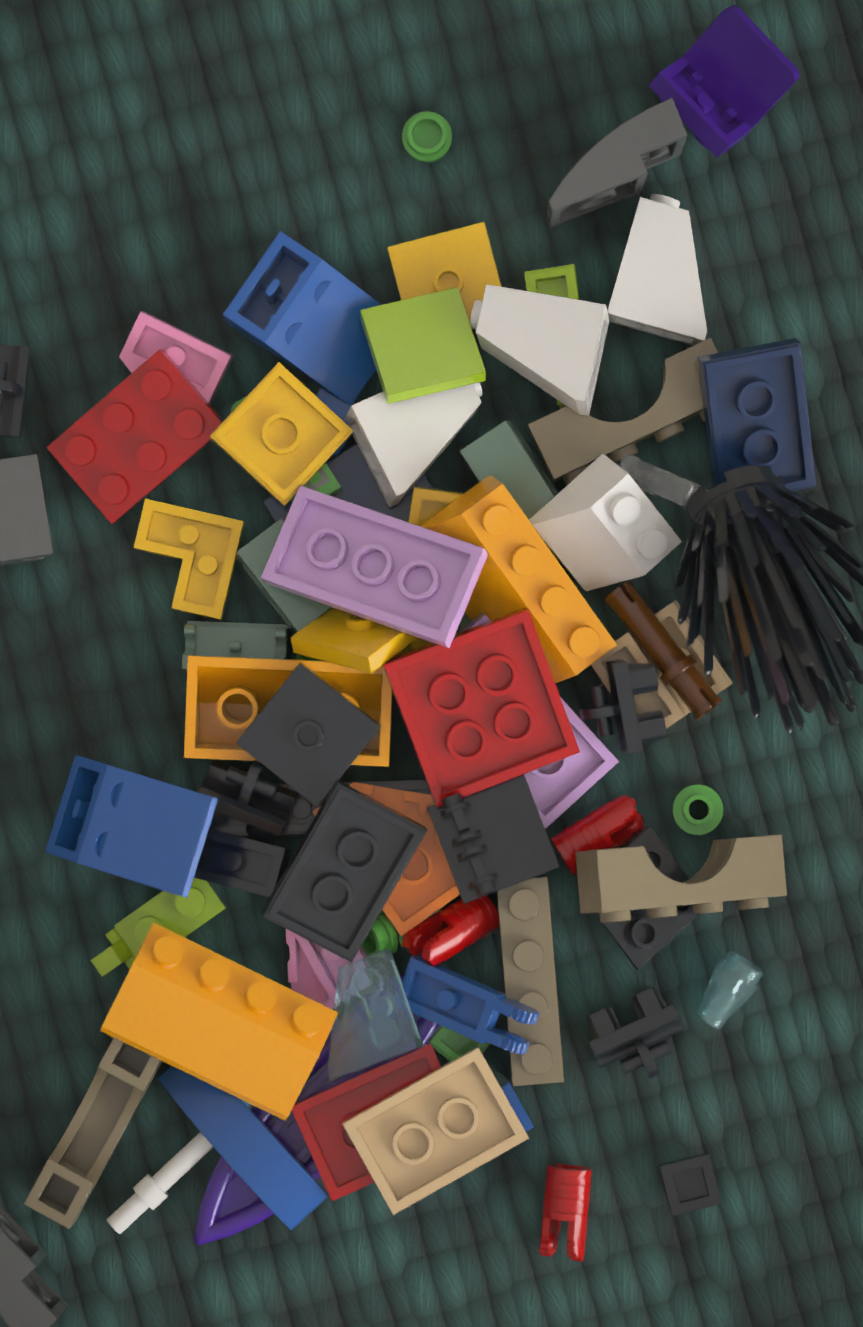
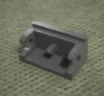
M34 454L0 459V566L45 559L44 556L53 555L38 456Z

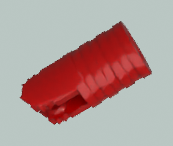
M626 794L619 796L587 814L583 819H579L570 827H566L557 835L555 834L550 837L554 847L573 876L577 874L575 852L618 848L633 839L634 836H638L645 829L644 818L642 814L637 813V804L634 798H630Z
M487 895L465 904L462 898H460L455 903L448 905L443 910L409 930L404 935L401 945L412 955L416 954L419 956L422 953L421 957L426 960L427 964L432 967L437 966L498 929V911Z
M547 1164L539 1244L540 1255L552 1257L558 1247L560 1221H569L567 1257L574 1261L583 1262L591 1189V1168L573 1164Z

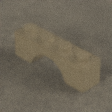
M709 338L665 359L662 365V388L659 398L648 411L637 418L624 422H607L598 420L590 415H580L566 406L528 424L527 432L552 483L564 480L567 486L602 454L606 455L616 464L639 453L636 444L653 436L657 443L671 439L685 431L682 425L683 422L697 415H700L702 421L705 422L697 357L718 353L712 339Z
M782 835L713 840L709 856L703 867L684 882L674 881L662 874L650 860L644 846L575 852L580 912L599 913L600 923L631 920L630 910L646 909L647 918L677 916V906L691 904L693 914L723 912V901L738 900V910L769 907L768 897L787 896Z
M533 877L496 892L505 998L519 1001L540 1013L535 1025L523 1024L507 1016V1031L518 1034L529 1042L525 1055L509 1051L511 1083L513 1086L564 1082L548 877Z
M113 1038L77 1112L46 1162L24 1205L68 1229L71 1228L78 1219L160 1067L161 1060Z

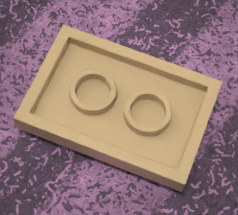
M478 1046L343 1122L344 1128L393 1215L529 1139Z

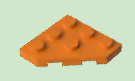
M353 782L349 785L350 787L424 825L427 829L425 836L382 909L400 936H403L460 895L427 809L435 804L432 796L429 794ZM321 806L312 811L315 816L318 813Z

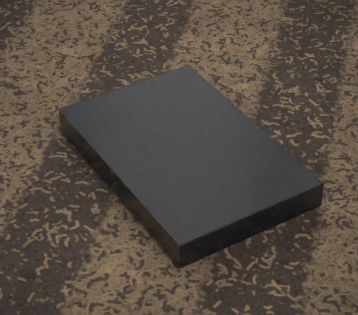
M336 779L261 911L262 916L352 963L427 832L426 827Z

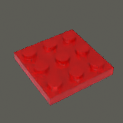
M526 607L455 634L450 648L431 643L394 657L383 664L436 807L443 806L442 800L454 794L461 793L463 798L580 752L530 612Z

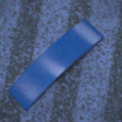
M173 1066L169 1067L158 1078L171 1097L210 1144L290 1230H293L329 1196L328 1192L297 1157L291 1155L245 1101Z

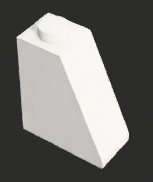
M651 194L650 200L640 197L607 310L609 322L694 346L705 340L707 326L689 211L679 208L680 202L668 196Z
M486 284L483 301L475 300L470 320L471 328L476 330L481 348L576 413L589 416L609 325L606 304Z
M480 382L387 404L384 392H381L350 407L345 421L353 430L352 435L389 508L401 502L473 417L482 402L480 399L482 396Z

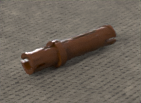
M631 581L625 582L622 585V589L619 586L604 599L605 603L611 607L662 673L659 679L665 687L671 685L692 712L693 717L696 720L701 719L704 713L708 714L723 700L720 696H717L696 669L695 664L698 662L693 655L686 656L635 590Z

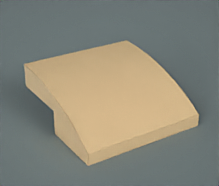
M676 600L657 612L655 616L686 656L693 655L698 662L695 664L696 669L713 691L718 694L733 683L714 655L713 671L710 676L705 675L704 640L700 634L694 640V643L686 648L689 618L687 617L681 625L678 624L680 605ZM630 632L615 641L617 646L591 664L609 692L606 661L622 659L627 661L628 664H654ZM655 665L658 691L633 695L636 713L662 710L665 725L668 728L691 711L671 685L665 687L659 678L662 676V673Z

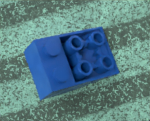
M280 231L224 312L223 316L226 324L349 406L353 405L376 371L360 320V310L381 304L320 257Z
M75 755L45 852L188 898L218 799Z

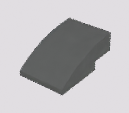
M673 98L657 104L621 124L601 139L577 162L562 180L548 202L545 220L549 229L641 193L648 174L646 169L681 155L688 135Z
M0 1205V1315L8 1327H50L59 1318L68 1304L34 1270L48 1254Z

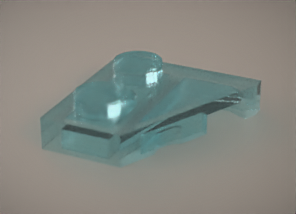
M382 950L338 967L334 1011L338 1012V1015L332 1026L327 1072L330 1080L342 1078L424 1047L391 950Z

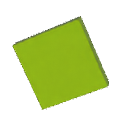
M458 287L360 310V320L387 404L486 380V370Z

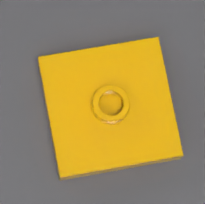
M484 222L387 247L401 300L458 287L470 322L475 300L483 301L486 284L501 287Z
M278 362L210 435V439L285 507L297 494L299 487L304 486L349 438L353 430Z
M331 608L290 638L293 652L296 654L373 673L418 637L348 612Z

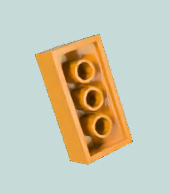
M491 474L420 526L486 550L488 556L465 609V614L471 622L482 612L490 620L526 607L530 612L555 683L578 675L617 646L504 484Z
M188 655L184 758L257 760L236 744V742L298 664L302 662L381 725V728L351 765L389 767L392 689L384 667L382 665L373 673H367L318 660Z
M153 922L100 1031L286 1121L322 1051L338 1012Z

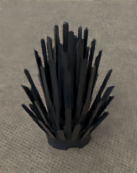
M743 466L724 472L726 482L712 488L707 493L701 485L691 495L686 504V513L691 529L672 589L681 587L685 581L678 613L679 625L687 619L691 602L686 648L693 644L694 640L699 636L703 607L705 608L704 673L706 676H710L713 671L714 586L716 572L719 602L722 603L728 651L732 656L736 682L741 697L746 691L748 692L754 717H760L761 707L749 658L753 650L768 700L770 701L771 697L775 696L783 725L787 732L793 733L794 731L793 721L787 704L797 727L802 731L804 719L798 705L805 712L811 713L815 710L818 699L828 723L834 726L838 724L840 718L824 680L829 679L840 702L845 704L849 712H853L856 709V703L846 682L854 681L852 672L857 682L863 684V671L846 643L847 635L812 583L803 566L805 565L854 643L863 646V630L836 589L848 602H853L855 596L817 552L823 550L862 587L863 574L856 568H863V562L805 514L833 531H843L844 528L848 529L856 525L786 488L781 475L778 477L773 475L769 466Z

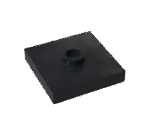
M300 662L236 744L317 807L329 793L336 779L339 780L381 728V725Z

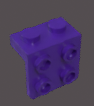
M731 5L719 14L681 58L659 72L648 86L659 96L661 103L673 98L682 122L694 133L696 140L718 158L746 137L799 78V71L738 6Z

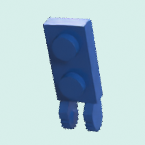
M420 956L410 957L395 1001L396 1006L481 1044L488 1042L520 1055L526 1054L529 1042L518 1034L494 1028L499 1013L513 1018L517 1022L531 1025L537 1023L540 1014L539 1011L526 1004L505 998V993L441 965L432 967Z

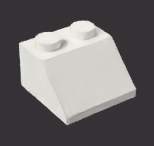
M604 454L600 455L529 519L545 544L585 591L644 576L682 542L630 474Z

